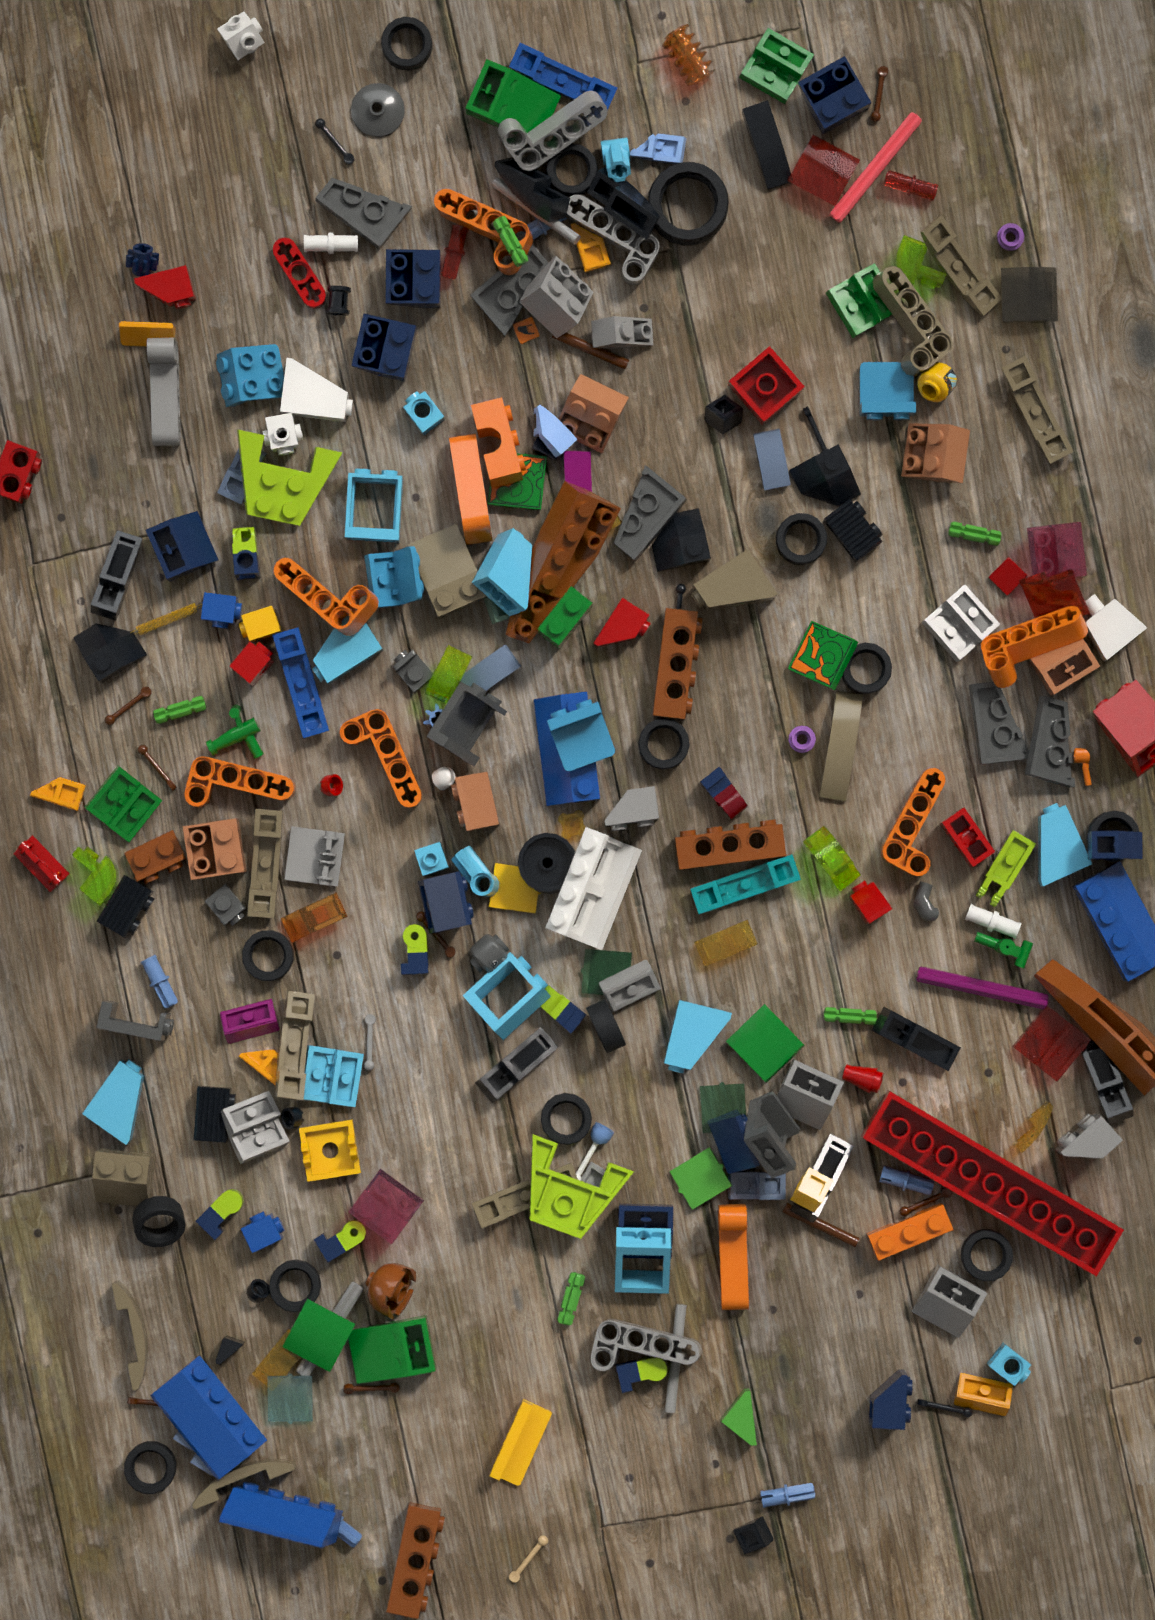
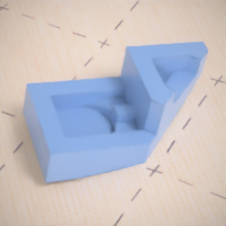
M652 134L637 149L631 150L630 156L669 164L682 163L686 138L684 136L657 134L655 136Z
M541 405L534 408V414L536 415L534 436H539L556 458L566 451L577 438L546 408Z

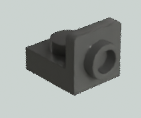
M404 650L394 659L396 664L393 666V669L414 693L435 676L414 650H411L409 653Z
M224 884L205 900L224 926L229 923L234 926L245 917L242 912L247 908L227 884Z

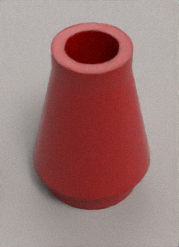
M847 1064L842 1080L850 1082L869 1094L871 1092L878 1093L884 1073L878 1071V1068Z

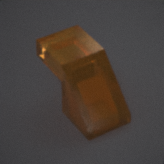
M336 892L280 919L291 943L348 916Z

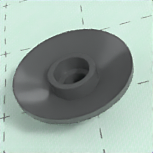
M382 83L369 84L360 89L351 105L352 119L357 128L373 137H383L393 133L401 125L405 113L404 103L400 94L391 86ZM375 104H380L383 108L381 112L376 113L372 110V107Z

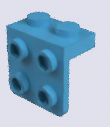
M277 345L230 348L217 354L216 367L220 373L222 383L221 395L225 400L226 407H234L247 401L282 398L284 374L280 351Z
M863 362L860 365V416H866V420H883V416H893V420H909L910 416L915 415L914 376L907 375L903 371L901 362Z
M414 546L394 552L364 555L368 587L378 597V608L402 606L422 599L424 585L419 575L420 557Z
M591 699L576 704L577 710L567 713L566 709L551 713L552 719L547 720L566 771L581 768L615 754V748L599 703H592Z

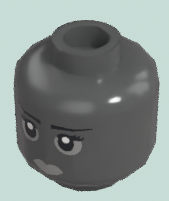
M486 934L470 948V954L473 957L470 963L479 973L483 970L487 973L492 972L506 960L507 952L510 949L496 934L494 936Z

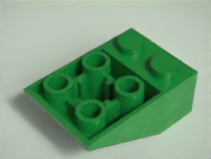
M486 59L465 109L467 115L497 128L505 119H516L528 133L554 114L561 95L510 68Z
M427 1315L356 1328L352 1330L348 1337L357 1384L435 1372L437 1369Z

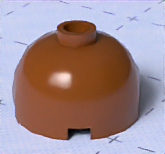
M388 1263L379 1267L375 1272H371L366 1281L370 1305L377 1312L390 1319H394L393 1314L399 1316L413 1294L414 1290L409 1289L411 1280L416 1282V1271L399 1263Z

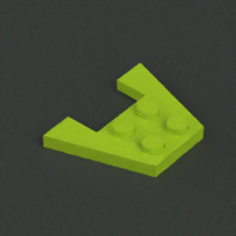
M237 429L246 514L300 526L342 452L315 447L310 473L259 462L265 435Z
M532 1134L529 1220L581 1239L634 1171L608 1162L599 1187L550 1170L549 1167L558 1143Z

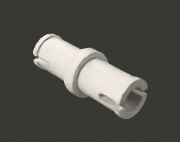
M328 233V235H304V252L328 251V254H334V251L358 252V235H334L333 233Z
M973 904L970 905L965 918L967 921L969 920L987 927V931L992 932L995 930L1016 939L1021 927L1020 922L1018 923L1000 916V912L994 911L992 913Z

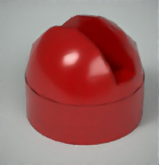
M327 775L320 781V790L324 795L337 796L341 794L343 781L339 775Z

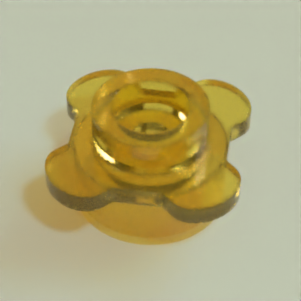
M576 810L573 814L567 815L562 813L559 815L558 821L562 825L563 831L561 836L563 838L570 839L571 836L583 835L586 827L583 823L584 813L582 811ZM574 822L575 827H571L570 823Z

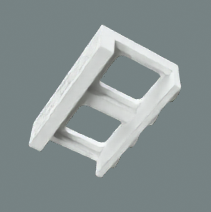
M586 827L546 928L602 950L642 850ZM604 848H605V851H604V854H603L602 859H601V861H600V864H599V866H598V869H597V871H596V873H595V875H594V872H595V870H596V867H597V865H598V862H599V860H600V857H601V855H602V852H603V850H604ZM583 900H584V904H583V906H582V909H581V911H580V914H579V916H578V919H577V921H576V923H575V925H574V922H575V920H576V917H577V915H578V912H579L580 907H581V905H582V902H583Z

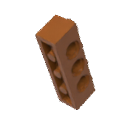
M665 608L653 715L685 719L686 714H691L693 698H688L689 687L694 688L696 671H691L692 660H698L699 645L694 644L695 633L701 634L703 619L698 618V612ZM679 629L687 631L689 640L685 645L675 643L673 639L675 631ZM675 656L683 657L686 662V666L681 672H675L670 667V661ZM671 683H678L682 687V695L677 699L670 698L667 694V687Z
M776 819L760 821V827L749 828V823L733 825V830L723 831L722 826L706 828V834L696 835V830L679 832L680 837L674 838L678 870L786 856L783 825L776 824ZM753 833H759L764 838V844L759 849L753 848L749 843V838ZM728 836L734 837L738 843L737 849L733 852L725 851L722 846L724 838ZM700 840H706L711 845L709 854L705 856L699 855L695 849L696 843Z
M409 1502L387 1613L416 1619L419 1618L420 1612L425 1613L428 1596H423L425 1585L431 1586L434 1570L429 1569L431 1558H437L440 1544L434 1542L436 1532L442 1533L445 1520L444 1516H440L441 1508ZM418 1528H425L429 1531L430 1537L425 1541H420L415 1537L414 1532ZM414 1554H418L423 1557L424 1564L421 1567H413L409 1562V1558ZM408 1581H414L418 1585L419 1590L414 1594H409L404 1590L403 1585Z

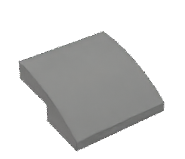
M965 584L921 622L956 662L960 661L1000 625Z
M270 1091L239 1102L221 1111L230 1142L240 1164L286 1146L290 1142L278 1119L281 1113Z

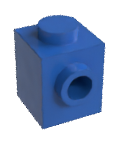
M204 592L201 620L212 622V627L228 629V624L235 625L236 619H240L242 613V603H238V597Z
M264 1211L250 1217L251 1223L241 1228L252 1253L283 1238L282 1232L285 1231L279 1217L274 1218L272 1213L265 1215Z

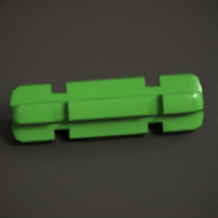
M501 216L495 219L493 225L496 231L500 233L499 236L509 255H511L515 266L519 267L527 263L528 257L524 250H521L522 246L513 229L510 228L511 226L507 218Z
M951 522L948 535L951 537L959 538L962 536L963 539L980 543L986 541L994 546L1000 544L1002 535L997 530L991 529L987 531V528L968 524L962 526V523Z
M202 696L192 698V701L185 700L169 705L166 709L163 707L155 709L153 715L156 723L161 724L167 722L170 718L174 720L190 715L193 711L196 713L204 711L206 703Z
M826 1007L824 1009V1021L835 1022V1020H839V1023L861 1024V1022H864V1024L874 1025L877 1021V1012L875 1010H865L864 1012L862 1009L849 1008L836 1010L834 1007Z
M576 1272L570 1273L568 1283L570 1284L569 1287L566 1286L561 1303L563 1310L559 1311L557 1322L564 1325H572L575 1316L572 1313L577 1309L582 1291L579 1288L580 1286L583 1287L584 1275Z

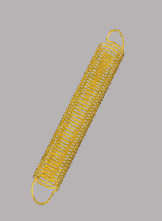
M192 603L189 606L187 605L184 608L172 611L164 617H158L153 625L156 622L158 624L160 621L162 623L165 619L167 621L169 618L170 620L173 617L175 619L177 616L179 618L186 609L187 611L190 608L192 610L196 605Z

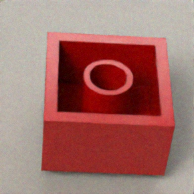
M770 346L728 382L731 390L762 425L805 388Z

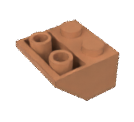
M580 374L570 391L559 420L577 438V442L603 453L629 397Z
M909 423L901 476L942 483H963L970 430L950 424Z
M1083 639L1028 659L1050 696L1100 667Z
M488 772L456 777V784H452L451 787L454 800H460L462 810L457 811L460 827H466L467 832L499 825Z
M234 818L183 826L191 880L247 872L239 819Z

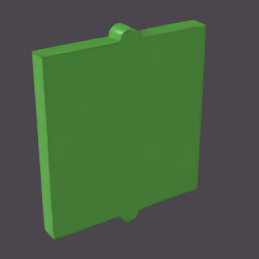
M710 1147L670 1171L679 1187L678 1192L684 1195L692 1210L733 1186L723 1170L724 1165L719 1163Z

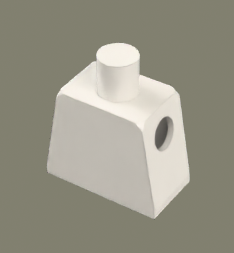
M1094 594L1082 603L1092 616L1085 621L1088 627L1087 634L1103 661L1108 660L1147 629L1141 621L1115 599L1104 606Z

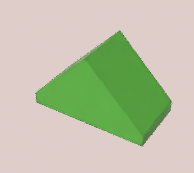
M749 1388L743 1389L721 1417V1422L751 1446H754L757 1443L751 1392Z

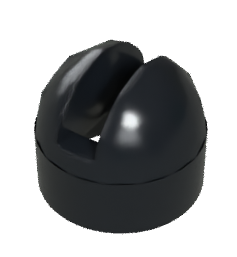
M298 1107L284 1108L281 1113L283 1126L286 1129H294L301 1126L304 1122L302 1117L303 1111Z
M261 1279L253 1280L247 1287L246 1294L248 1299L254 1303L264 1301L270 1294L269 1285Z

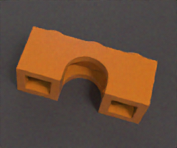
M502 397L471 405L479 439L493 436L501 441V445L496 451L484 454L491 487L494 488L522 481L521 471L526 470L523 455L517 456L515 446L520 445L516 430H510L509 422L513 421L510 405L504 406Z
M938 1203L916 1212L915 1215L905 1220L887 1224L866 1233L875 1257L879 1261L954 1229L944 1205Z

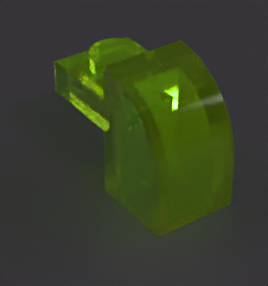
M904 235L895 256L894 266L903 271L912 285L918 279L921 280L920 285L929 289L941 288L946 274L921 265L927 251L925 243Z
M448 645L430 679L425 695L446 705L461 682L473 657Z
M825 826L803 841L813 858L824 869L839 891L861 876L851 858Z
M87 846L85 849L77 847L72 856L92 871L79 889L99 906H103L118 885L119 872L116 863L109 855H106L99 862L97 859L100 856Z

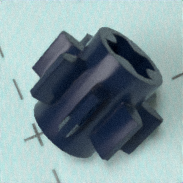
M139 243L133 246V250L128 249L126 267H132V273L135 276L142 277L152 274V271H157L159 253H153L152 246Z

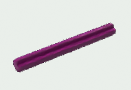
M922 966L917 971L916 981L1039 1009H1046L1049 996L1044 993Z

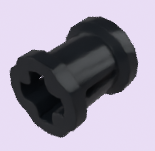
M327 286V291L330 294L329 308L326 309V314L348 316L350 314V311L347 309L348 293H351V288L346 286Z

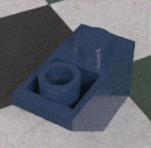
M1088 832V860L1143 859L1142 832Z

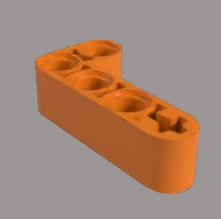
M442 189L437 192L434 198V205L443 218L498 242L499 244L494 253V261L500 272L505 275H514L519 271L521 266H515L513 261L509 265L501 264L502 259L509 255L499 236L500 233L496 230H490L489 227L495 219L505 216L515 234L520 231L526 233L524 239L519 242L522 246L521 250H524L527 255L533 243V235L527 224L451 189ZM450 201H452V203H453L454 206H455V207H453V206H451V205H446V207L444 208L443 204H444V203H448V204H449ZM469 211H478L474 219L469 220L465 218Z
M476 433L450 437L449 442L466 545L491 542L493 539Z
M282 558L274 566V575L280 582L330 625L346 636L355 635L378 608V597L363 585L353 586L340 600L292 559ZM289 571H292L297 576L294 580L287 574ZM312 584L311 590L304 594L305 588ZM367 595L365 603L359 605V600ZM331 600L329 607L323 610L324 603ZM349 616L348 623L342 626V620Z
M1068 606L985 637L981 642V649L986 667L995 686L999 688L1011 686L1017 679L1014 664L1078 642L1086 637L1088 627L1080 609L1076 606Z
M375 709L343 723L340 728L342 740L349 745H358L371 739L400 804L406 808L418 806L422 801L421 789L387 714L382 710ZM377 714L382 715L385 720L383 727L373 729L370 726L371 717ZM355 725L359 728L360 735L356 740H348L346 738L345 730L347 727ZM386 739H391L395 742L396 747L391 754H384L381 751V743ZM403 764L406 767L407 771L403 778L396 779L392 776L391 770L394 765ZM410 778L412 779V783L407 785L412 792H417L413 803L403 800L402 797L406 795L403 786L398 789L396 784L405 783Z
M201 756L196 758L191 765L185 788V799L188 804L194 807H203L209 803L214 784L286 801L294 796L296 787L290 778ZM203 761H207L211 765V772L207 776H200L197 771L198 765ZM228 768H234L238 774L237 779L232 783H227L223 778L224 771ZM255 774H260L264 780L263 786L257 790L252 789L249 784L250 778ZM269 777H274L271 783L281 785L283 781H286V786L290 787L289 792H284L283 796H279L280 791L270 788V793H266L269 787ZM200 787L204 790L205 797L201 802L195 803L191 799V792L194 788Z
M936 768L927 769L920 775L881 847V856L887 863L912 876H922L930 868L928 856L911 847L945 784L943 772ZM936 774V780L939 784L932 785L928 791L933 793L932 798L927 793L918 791L919 787L923 790L926 789L929 783L925 779L926 776ZM920 796L925 799L926 808L924 811L918 812L913 808L912 802L915 797ZM903 820H908L913 824L914 829L910 835H903L899 830L900 823ZM890 844H897L901 849L900 856L897 859H891L886 853L887 847ZM916 856L924 861V868L920 872H915L910 867L912 858Z
M718 1205L721 1309L749 1310L746 1205Z

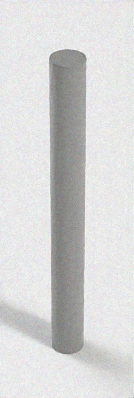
M499 178L493 180L491 186L574 245L578 243L581 236L559 220L547 222L527 208L512 193L505 182Z
M676 1304L673 1334L684 1336L687 1305ZM676 1341V1348L672 1353L674 1356H676L678 1350L682 1351V1348L677 1347L679 1341ZM670 1361L665 1403V1412L675 1413L681 1363Z

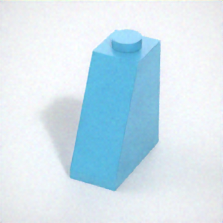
M514 528L498 534L472 581L480 591L509 616L525 611L528 607L532 544Z
M349 616L342 620V626L348 623ZM366 623L352 636H346L334 628L313 661L316 666L312 669L320 682L326 680L328 684H331L383 651Z
M1058 803L1042 809L1044 814L1038 817V882L1040 887L1092 865L1091 860H1088V853L1066 805L1061 807L1058 806Z
M679 1000L663 1062L664 1064H669L668 1070L684 1073V1069L691 1070L731 1019L732 1013Z
M130 1059L127 1062L123 1060L118 1062L82 1113L125 1145H128L133 1137L144 1075L140 1073L142 1068Z

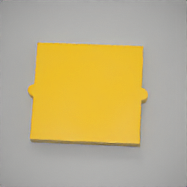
M495 863L494 875L499 880V890L490 897L489 907L536 914L538 894L541 893L527 885L520 875L518 866Z

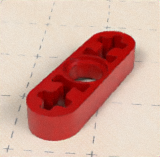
M285 237L278 239L273 245V254L307 307L313 309L321 307L326 301V292L293 240ZM282 244L286 247L292 246L289 251L293 259L297 256L300 258V260L293 261L287 268L284 264L289 263V260L284 254H278L281 251L280 246ZM296 266H303L307 269V276L303 280H295L292 277V270ZM311 279H314L315 282L310 283V286L315 292H321L318 295L319 301L315 302L313 299L308 301L307 298L310 296L306 287L300 290L299 286H304Z

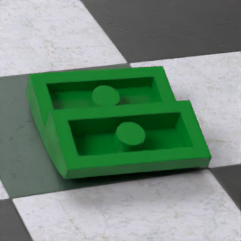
M767 28L739 78L781 103L786 104L814 54L772 29Z
M875 263L825 292L852 338L857 337L892 316V313L873 288V279L880 273Z
M117 765L85 808L127 842H130L163 800Z
M765 1004L726 1041L766 1083L805 1046Z
M307 1299L282 1347L331 1372L355 1324Z

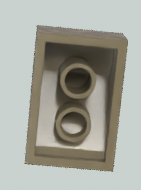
M457 524L408 544V547L414 546L419 554V573L439 619L487 598L472 583L477 574V569Z

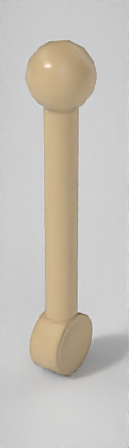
M542 1535L538 1538L537 1545L516 1571L510 1573L509 1579L511 1582L519 1581L520 1574L542 1546L548 1544L546 1536Z

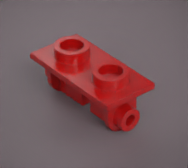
M33 835L27 841L22 842L13 853L49 892H52L70 874Z

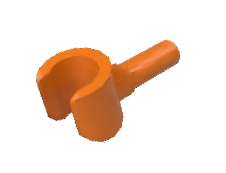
M1075 748L1073 761L1074 763H1082L1085 786L1092 785L1089 772L1090 754L1084 748Z

